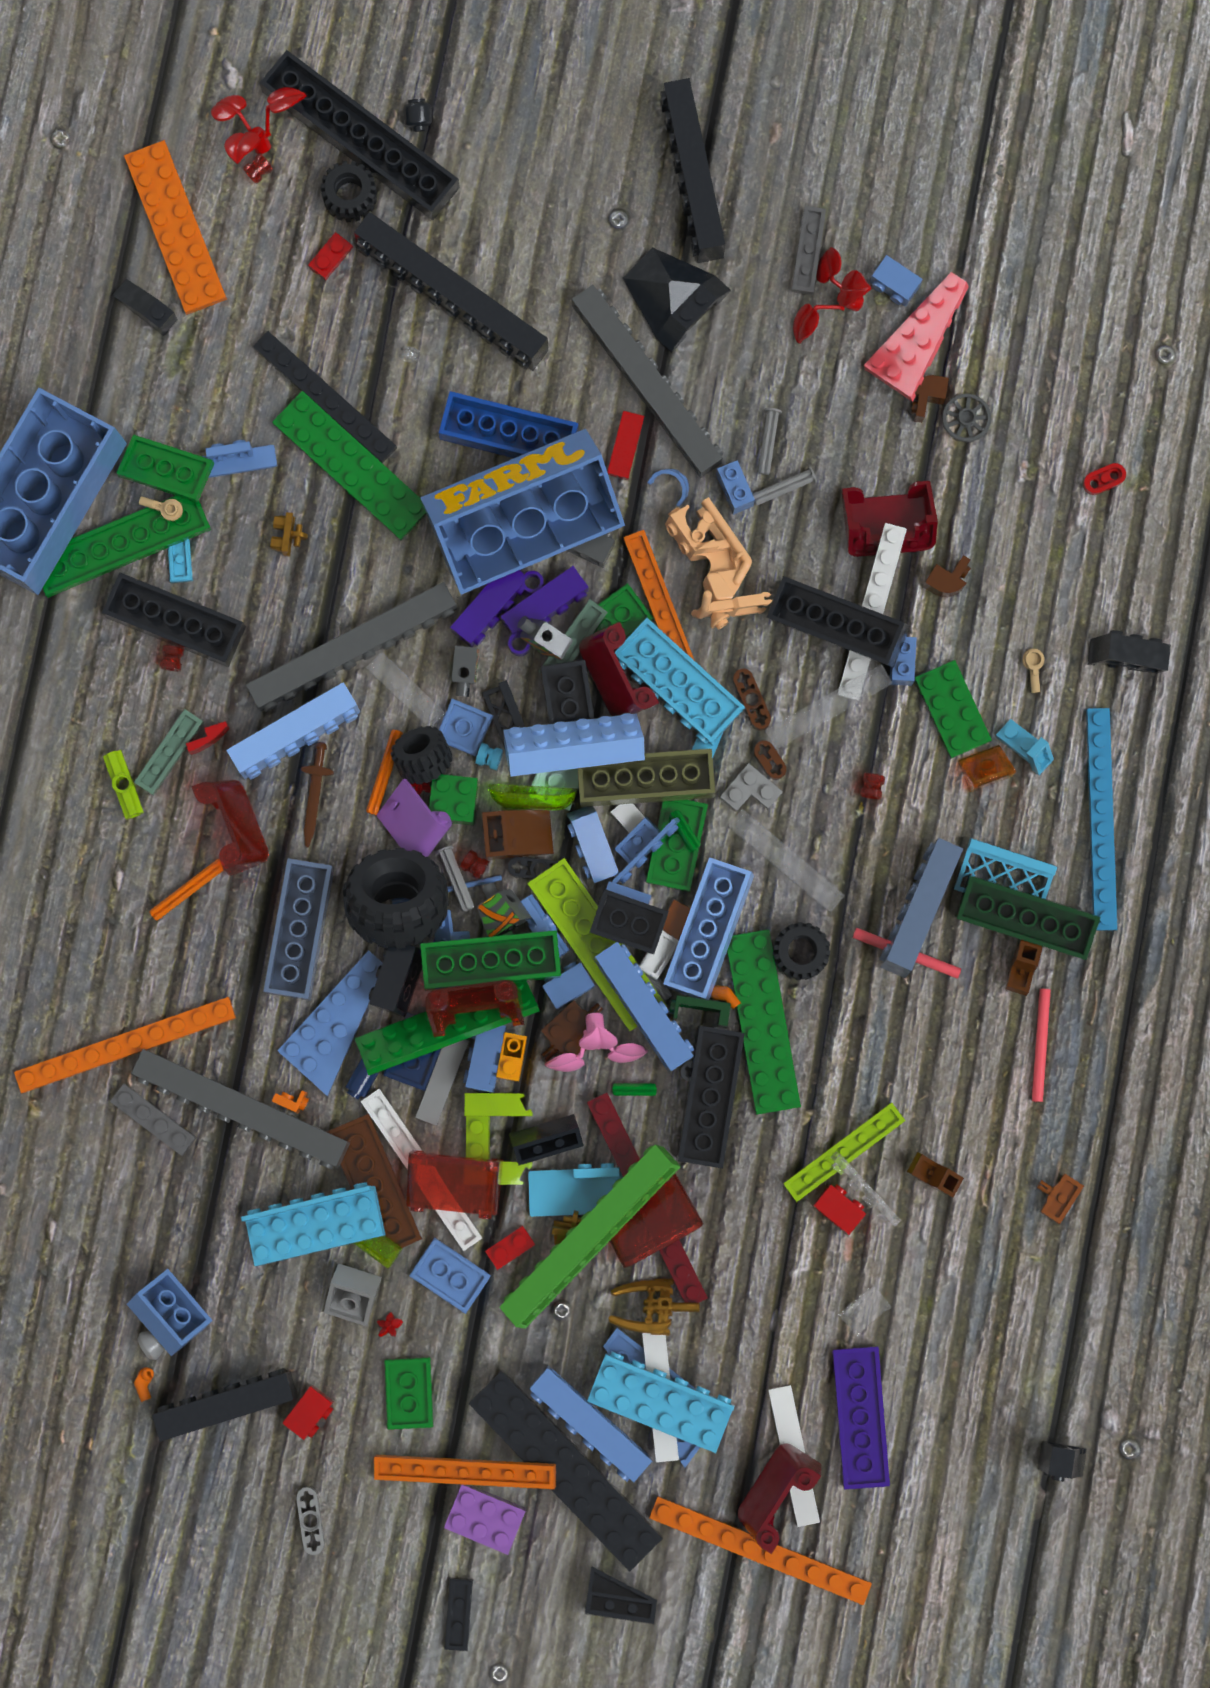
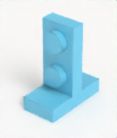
M1012 719L996 734L997 739L1030 763L1032 771L1037 775H1040L1054 760L1049 743L1041 737L1038 740Z

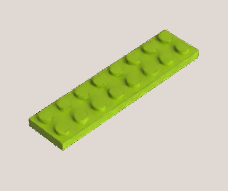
M563 858L527 884L630 1032L637 1027L636 1023L593 960L595 956L616 942L590 933L598 906L566 859ZM632 955L628 957L632 964L637 963ZM644 973L641 976L645 983L650 982ZM656 991L654 997L656 998L658 1003L662 1001L665 1004L661 996Z

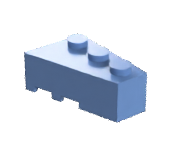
M583 807L567 813L570 822L567 826L571 837H576L578 842L575 848L579 858L583 857L586 865L583 866L587 879L592 878L593 882L597 883L619 874L594 807Z
M502 1025L472 1037V1039H475L474 1048L470 1047L467 1060L471 1061L469 1070H465L463 1083H466L467 1089L494 1093L506 1026Z

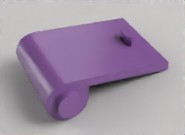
M407 779L401 781L376 815L401 848H405L407 851H419L425 857L430 855L452 825L450 816L446 812H431Z

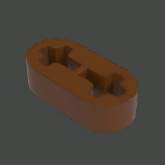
M758 742L754 748V756L770 779H782L786 773L784 761L770 742ZM760 746L769 748L767 753L770 759H767L764 754H758ZM771 761L776 767L779 765L782 767L780 775L770 772L772 770Z

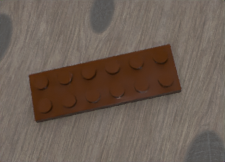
M369 1113L327 1131L350 1142L341 1166L351 1190L354 1189V1185L367 1182L368 1186L376 1187L386 1234L385 1236L372 1239L379 1257L381 1258L422 1240Z

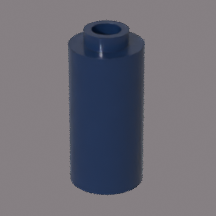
M362 1058L345 1086L349 1089L347 1094L358 1100L360 1096L366 1097L379 1074L378 1072L369 1076Z

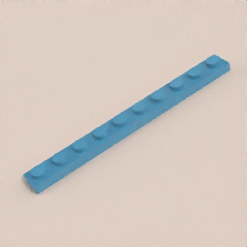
M1089 708L1086 710L1093 914L1101 917L1096 931H1116L1117 904L1110 708Z

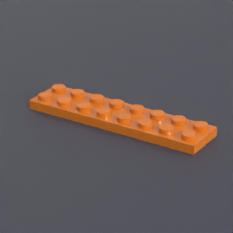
M165 140L124 155L185 314L188 315L227 300Z

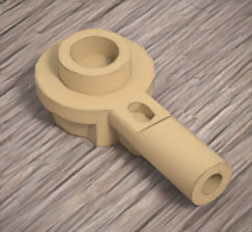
M143 496L140 497L139 505L161 511V515L168 521L179 519L183 513L182 505L175 499H169L162 503Z
M1029 649L1022 656V663L1026 669L1030 670L1031 693H1040L1039 669L1044 664V655L1038 649Z

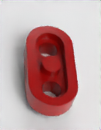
M1109 464L1089 473L1083 481V488L1090 495L1101 494L1121 485L1126 478V470L1121 464ZM1115 473L1117 479H1112L1110 474ZM1090 482H1096L1097 487H1091Z

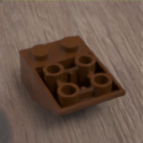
M550 809L482 812L487 860L554 854Z

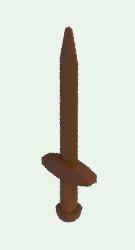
M317 742L314 745L316 749L314 766L301 767V771L311 774L304 826L305 846L307 848L310 846L315 832L322 776L334 775L333 770L323 767L324 752L327 750V745L324 742Z

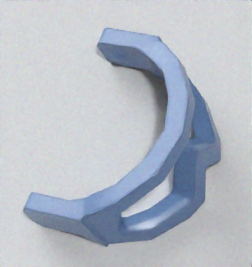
M664 469L655 472L647 482L650 485L661 474H671L680 481L682 496L676 506L680 507L688 497L689 492L686 476L676 469Z

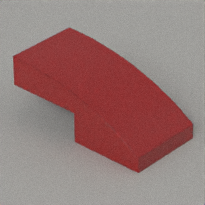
M224 721L204 728L207 737L186 743L188 752L193 755L215 744L230 729L228 723Z

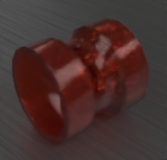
M258 153L254 157V161L247 163L243 170L254 183L258 184L262 180V175L269 174L273 171V167L262 154Z
M163 645V659L160 660L159 668L181 672L182 664L180 661L184 656L185 649L172 645Z
M864 773V787L861 788L860 796L881 800L883 793L881 787L885 783V776Z
M471 849L459 868L465 872L469 871L472 873V877L479 880L489 866L490 861L485 858L481 859Z

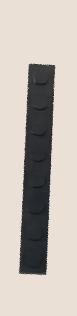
M269 331L255 343L253 348L300 391L307 394L382 464L397 449V446Z

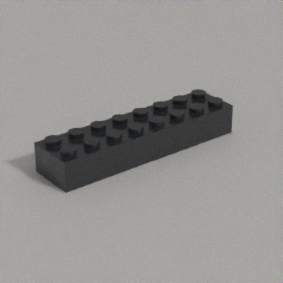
M690 78L665 82L663 91H660V107L662 113L665 112L664 125L666 133H669L670 153H674L673 167L675 174H678L679 182H677L679 195H682L683 214L688 215L686 228L688 236H692V256H697L698 263L723 259L726 244Z

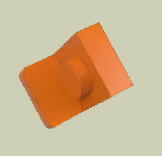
M302 1090L297 1101L294 1102V1096L282 1092L281 1095L275 1093L272 1102L298 1114L300 1110H305L309 1098H306L308 1093Z

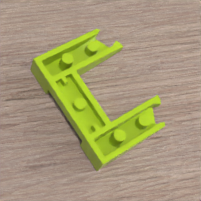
M465 1093L466 1162H464V1185L524 1184L519 1179L525 1167L532 1168L533 1162L518 1166L517 1162H490V1116H533L532 1110L526 1111L520 1098L525 1097L524 1094Z

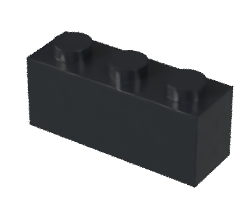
M574 1114L509 1133L518 1166L584 1146Z

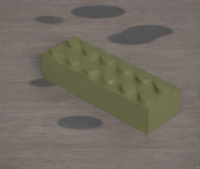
M712 749L645 753V760L578 768L580 807L715 797Z

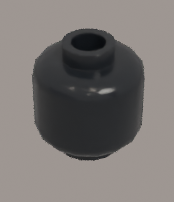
M425 99L408 100V104L403 107L404 124L409 128H413V132L426 131V126L432 124L431 105L425 102Z

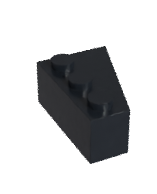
M1111 630L1108 634L1090 639L1087 665L1095 666V664L1102 662L1109 664V668H1116V665L1128 667L1132 671L1157 674L1168 671L1171 644L1162 643V639L1150 638L1146 640L1143 639L1142 635L1131 634L1126 636L1123 635L1122 631Z

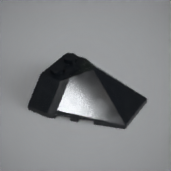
M653 247L623 277L624 283L639 306L654 337L671 353L686 338L687 332L713 305L717 306L731 292V289L715 275Z

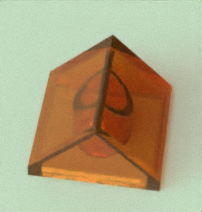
M1000 745L958 760L970 793L1011 778L1016 773L1014 766Z

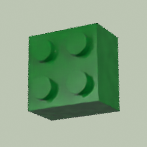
M441 774L439 778L433 779L429 804L431 812H446L450 816L452 824L474 826L478 778Z

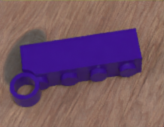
M574 566L501 615V621L511 633L508 646L513 655L524 656L531 647L528 643L526 648L520 651L512 647V642L516 638H520V634L523 631L517 626L523 616L550 623L551 617L556 614L562 615L569 609L571 603L574 601L579 603L588 596L586 593L589 592V587Z
M518 570L488 583L450 627L451 632L469 647H473L475 644L477 646L480 645L486 637L484 633L489 627L493 629L500 621L499 616L503 611L507 612L515 603L513 599L518 594L521 596L525 592L532 595L544 586L542 575L537 571H528L524 574ZM529 577L539 579L540 585L536 589H529L525 585Z

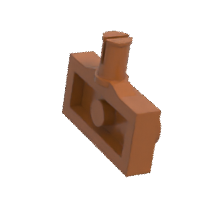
M1063 1174L1059 1182L1053 1187L1041 1180L1036 1188L1046 1193L1047 1199L1040 1212L1054 1222L1061 1224L1084 1185L1067 1174Z

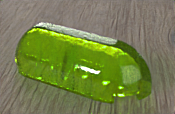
M489 784L488 786L492 799L498 805L510 809L563 810L572 804L578 788Z

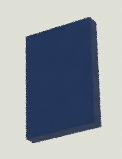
M407 1012L405 1019L415 1015ZM441 1049L388 1068L383 1076L426 1091Z

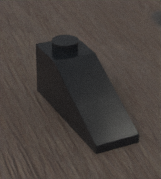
M128 279L113 294L114 298L163 336L178 320L170 308Z

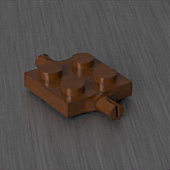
M573 1000L540 1030L547 1037L551 1045L541 1054L542 1057L548 1062L556 1053L561 1055L566 1053L579 1054L581 1049L579 1041L584 1036L583 1031L586 1030L585 1016L590 1013H600L604 1009L602 1007L598 1008L600 1005L596 1003L587 1012Z

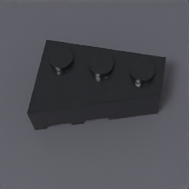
M1042 1441L1038 1469L1043 1471V1475L1056 1481L1064 1482L1065 1478L1082 1477L1087 1449Z
M591 1566L585 1615L654 1624L657 1606L656 1599Z

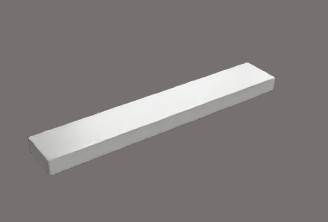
M642 1333L646 1370L651 1372L654 1371V1368L667 1373L666 1378L670 1379L666 1335ZM652 1428L656 1462L679 1460L677 1438Z
M791 1385L768 1389L779 1444H791L805 1453ZM792 1486L790 1496L797 1527L820 1523L813 1488L809 1491H802Z

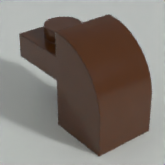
M924 376L922 384L918 386L915 392L914 400L917 401L912 403L911 414H915L914 422H923L927 402L943 405L946 399L948 377Z
M963 555L952 573L936 564L924 583L923 588L939 597L957 595L967 583L960 579V577L964 579L971 567L967 565L971 559Z
M1024 940L1020 941L1011 961L1005 990L1025 996L1028 995L1043 946Z
M918 1152L907 1170V1173L922 1183L954 1198L964 1179L949 1168L934 1162Z

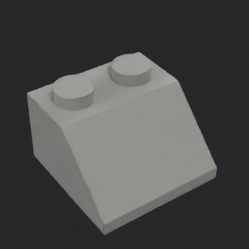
M338 1263L330 1283L324 1313L367 1326L382 1277Z

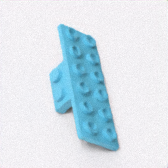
M614 1163L601 1164V1168H592V1164H578V1169L529 1171L530 1216L573 1215L574 1210L578 1211V1215H584L592 1211L596 1207L599 1198L607 1195L613 1189V1184L623 1178L619 1168H614ZM664 1184L656 1193L666 1211Z

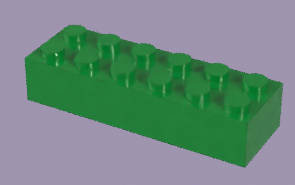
M557 930L420 944L425 991L561 977Z

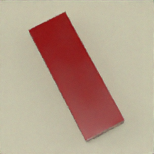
M623 411L607 471L609 476L625 480L629 479L644 421L643 415Z

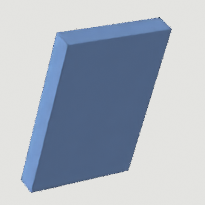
M435 1237L409 1275L465 1314L491 1277L489 1273Z

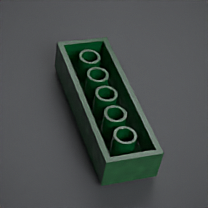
M970 874L968 875L955 915L956 919L1087 960L1101 918L1098 915Z

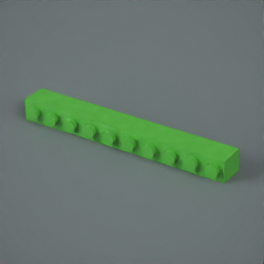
M654 1145L647 1148L639 1162H635L629 1167L628 1173L613 1184V1189L607 1195L599 1198L596 1207L592 1211L585 1213L581 1218V1222L566 1233V1238L550 1250L551 1254L545 1260L538 1262L530 1276L524 1277L519 1283L520 1286L504 1298V1303L500 1306V1309L515 1327L526 1329L681 1167L664 1147Z

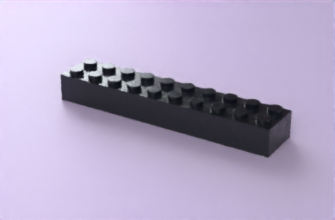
M288 50L284 52L261 80L262 93L268 97L274 91L284 87H291L304 92L307 97L286 111L351 160L357 162L358 165H364L365 169H369L375 178L432 221L460 188L459 179Z
M371 212L367 214L354 231L357 250L366 257L369 255L373 257L378 266L382 269L388 268L391 270L393 276L399 281L403 282L405 280L411 284V289L416 293H423L428 296V300L436 307L442 306L451 318H459L464 322L463 325L472 332L474 330L477 331L485 342L497 345L499 347L498 350L503 355L514 357L517 360L516 363L523 369L527 370L529 368L534 371L548 352V338Z
M503 1369L469 1402V1405L524 1462L556 1464V1487L551 1490L629 1572L663 1539V1536Z

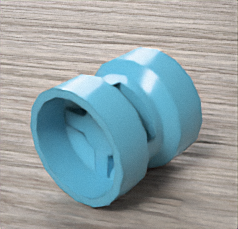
M482 743L475 764L481 766L485 764L490 769L497 771L503 755V749H493L488 744Z

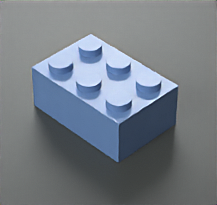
M169 1269L165 1270L140 1290L127 1303V1306L170 1356H173L213 1321Z

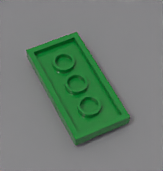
M133 434L116 474L118 477L198 503L215 463L211 459Z
M956 660L915 677V683L950 759L992 741Z
M690 800L663 801L658 829L662 831L671 822L669 815L675 810H679L700 842L708 804ZM676 831L670 837L666 835L661 840L663 845L656 852H652L646 883L690 892L699 848L695 851H690L678 831Z

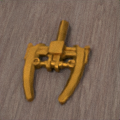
M672 1278L635 1281L613 1288L611 1295L618 1296L631 1292L647 1291L648 1297L643 1301L645 1306L643 1307V1313L647 1315L645 1322L627 1320L614 1315L609 1316L608 1319L610 1323L629 1331L669 1336L670 1330L668 1328L671 1326L669 1316H672V1312H700V1303L673 1302L672 1298H670V1294L673 1295L671 1285L674 1284V1280ZM655 1292H660L658 1299L653 1298ZM653 1314L658 1315V1321L653 1322Z

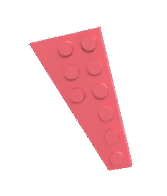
M950 272L864 364L865 370L913 402L916 396L915 392L918 386L922 384L923 376L927 368L931 366L944 339L943 335L947 327H950L951 318L955 310L959 308L968 290V283Z

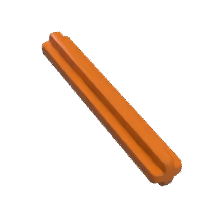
M393 729L391 731L367 805L366 812L369 814L377 815L394 766L391 748L395 745V741L403 735V732Z
M221 859L215 860L149 911L150 915L156 921L162 918L225 870V864Z

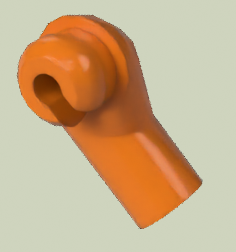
M714 986L711 998L731 1003L732 1010L741 1004L728 986Z
M147 1367L139 1371L134 1381V1386L141 1402L152 1398L148 1385L154 1377V1371Z

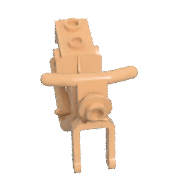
M708 497L702 501L703 507L696 511L701 520L697 524V529L691 532L687 525L685 517L689 505L681 509L679 507L673 509L668 514L669 518L665 525L670 536L675 538L679 549L689 560H709L710 571L702 582L705 590L702 604L698 610H693L691 615L697 619L711 617V628L719 630L729 623L727 619L730 616L764 613L767 608H759L758 606H768L772 600L764 599L771 596L768 592L733 598L751 567L752 559ZM709 531L714 539L703 542L705 533Z

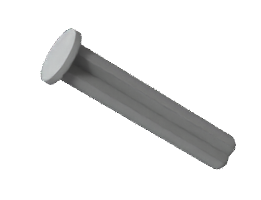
M765 408L764 410L767 416L758 473L762 475L770 474L778 416L782 414L781 410L775 408Z
M810 466L807 471L753 493L754 503L760 505L813 481L817 483L813 469Z
M452 845L443 847L436 854L441 857L461 910L469 911L474 908V904L452 852L454 848Z

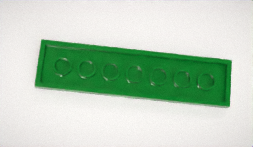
M303 391L272 422L277 429L400 541L426 515L421 498Z
M173 496L166 500L175 499L180 502L183 508L181 517L175 521H168L161 515V511L147 507L72 538L43 586L46 597L49 598L170 546L210 531L211 527L200 501L197 503L179 496Z
M770 930L733 935L727 954L734 993L741 1002L737 1006L741 1033H745L743 1044L756 1115L800 1108V1098L773 956Z
M527 981L501 983L356 1037L355 1041L367 1073L370 1076L539 1012V1008Z

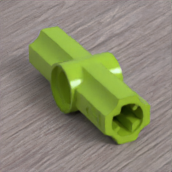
M122 750L107 753L103 758L125 819L140 816L144 813ZM124 779L128 780V787L125 790H120L118 787L119 782Z

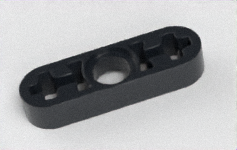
M514 857L508 864V871L515 878L533 880L537 877L534 873V867L537 864H544L549 869L550 864L555 865L559 861ZM519 861L521 866L528 867L527 862H532L530 867L531 875H526L527 870H520V873H515L512 865H516Z

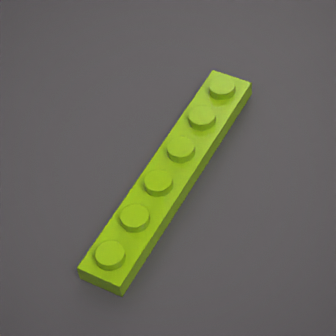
M890 1103L784 1182L783 1185L794 1200L798 1202L905 1122V1119L894 1104Z

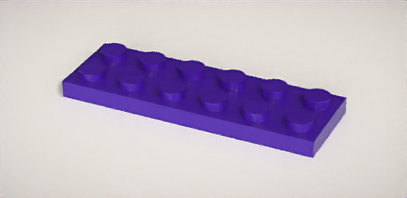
M879 1347L834 1349L832 1353L843 1489L890 1486Z

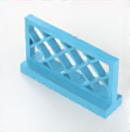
M970 838L954 889L963 892L964 887L960 886L962 878L969 874L975 876V871L986 867L991 876L987 880H993V882L997 883L995 879L1007 873L1012 883L1009 887L1017 889L1016 886L1029 881L1034 891L1030 894L1039 896L1038 893L1043 891L1041 897L1046 899L1057 866ZM971 853L980 855L984 864L972 869L968 862ZM984 857L989 858V859H992V860L986 862V860H985ZM999 861L1002 863L1005 871L993 876L988 865ZM1005 864H1008V865H1011V866H1014V867H1012V868H1010V869H1007V867H1006ZM966 866H968L970 871L964 873ZM1016 868L1023 869L1027 878L1014 883L1009 872ZM1027 871L1032 872V873H1035V874L1029 876L1028 873H1027ZM1038 875L1047 877L1045 886L1036 890L1031 879Z

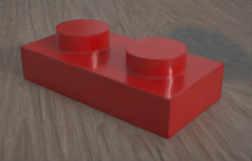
M335 232L308 264V267L326 281L353 249V245Z
M522 1226L485 1252L496 1269L499 1270L536 1244L524 1226Z

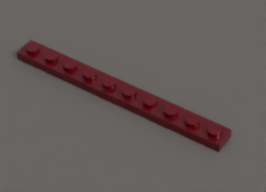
M605 1093L587 1102L624 1177L628 1173L629 1167L635 1162H639L640 1158L608 1093ZM655 1193L639 1211L684 1303H699L708 1297L657 1193Z

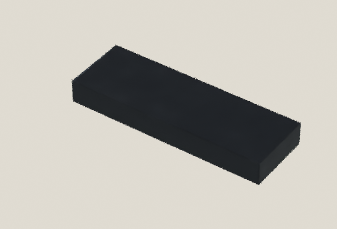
M450 1578L444 1650L468 1651L473 1579Z

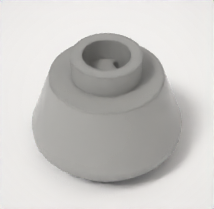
M150 1331L139 1334L137 1340L144 1354L150 1360H157L165 1350L164 1347Z

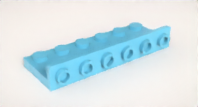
M648 618L615 651L622 669L628 668L633 673L631 677L638 684L644 683L652 689L657 699L660 697L665 702L664 707L672 715L676 712L682 717L680 722L690 730L693 727L698 732L697 738L705 745L709 742L713 746L715 740L745 709L744 705Z
M367 1182L354 1185L353 1190L346 1191V1188L332 1190V1195L325 1196L324 1193L311 1195V1200L303 1201V1198L289 1201L290 1205L282 1207V1203L268 1206L269 1210L261 1212V1209L247 1211V1215L242 1216L241 1221L246 1222L254 1266H261L385 1236L376 1187L368 1186Z
M611 1351L610 1355L605 1354L587 1402L711 1452H717L730 1415L735 1407L734 1404H731L732 1399L720 1394L718 1398L709 1395L710 1390L697 1386L696 1389L688 1386V1381L678 1377L675 1378V1381L666 1378L667 1373L655 1368L653 1372L644 1369L646 1365L636 1360H633L632 1364L623 1360L624 1356Z

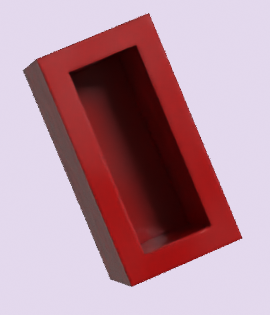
M838 1184L835 1186L829 1185L812 1206L844 1233L850 1235L866 1215L862 1211L865 1207L856 1199L850 1201L845 1196L847 1192Z
M311 1385L282 1424L303 1440L308 1436L312 1438L320 1428L317 1426V1423L321 1418L326 1420L334 1410L331 1407L334 1401L314 1385Z

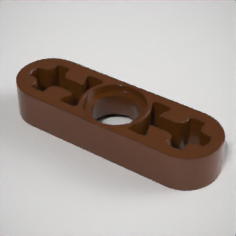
M748 669L737 670L733 677V684L742 705L745 706L749 721L754 729L765 730L770 725L771 716L753 674ZM740 674H743L744 677H749L746 682L748 688L753 686L754 689H748L744 693L741 692V690H745L742 682L738 683L737 681L740 678ZM748 694H755L758 697L756 705L751 706L746 703L745 698ZM762 706L763 709H759L761 717L767 718L764 721V725H761L760 722H755L757 714L755 711L751 714L750 710H756Z

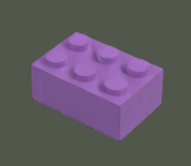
M462 1484L444 1528L508 1555L526 1508L472 1485Z

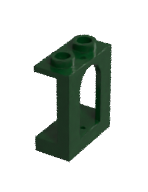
M679 995L676 996L675 1000H671L669 1015H673V1020L675 1021L678 1015V1008L684 1007L719 1013L717 1027L727 1028L731 1003Z

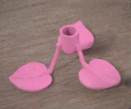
M590 1013L585 1016L586 1030L583 1031L584 1036L579 1041L580 1053L577 1055L573 1053L559 1055L546 1062L545 1066L561 1072L578 1070L584 1066V1060L581 1058H583L585 1049H609L612 1052L607 1054L608 1058L618 1063L635 1061L643 1057L648 1050L634 1043L621 1044L615 1047L618 1044V1040L604 1028L603 1014Z

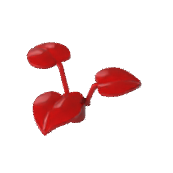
M291 87L280 88L270 94L267 98L269 105L266 106L265 130L261 127L251 129L240 112L247 106L246 100L242 96L231 95L218 101L211 110V115L215 120L226 121L237 114L248 130L245 134L235 133L225 141L224 147L227 155L236 164H239L243 157L252 150H255L257 154L268 152L271 149L268 139L271 136L270 110L272 113L285 111L307 97L306 94Z
M830 247L820 258L816 279L822 284L827 283L830 279L833 284L840 288L837 296L839 305H815L813 308L808 303L803 305L797 312L793 323L794 336L799 344L817 328L819 323L818 309H840L844 311L847 308L857 312L863 306V296L872 289L862 273L857 270L850 271L844 277L842 284L835 280L834 275L841 269V256L833 247Z

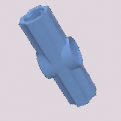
M532 894L520 901L532 917L527 920L528 927L532 933L558 930ZM557 932L560 958L569 949Z

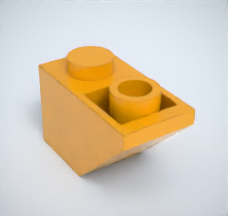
M504 1033L497 1078L515 1082L520 1081L527 1036Z

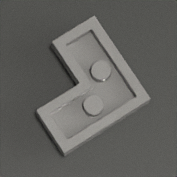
M748 763L723 792L720 799L736 812L750 796L755 798L766 809H769L783 791Z

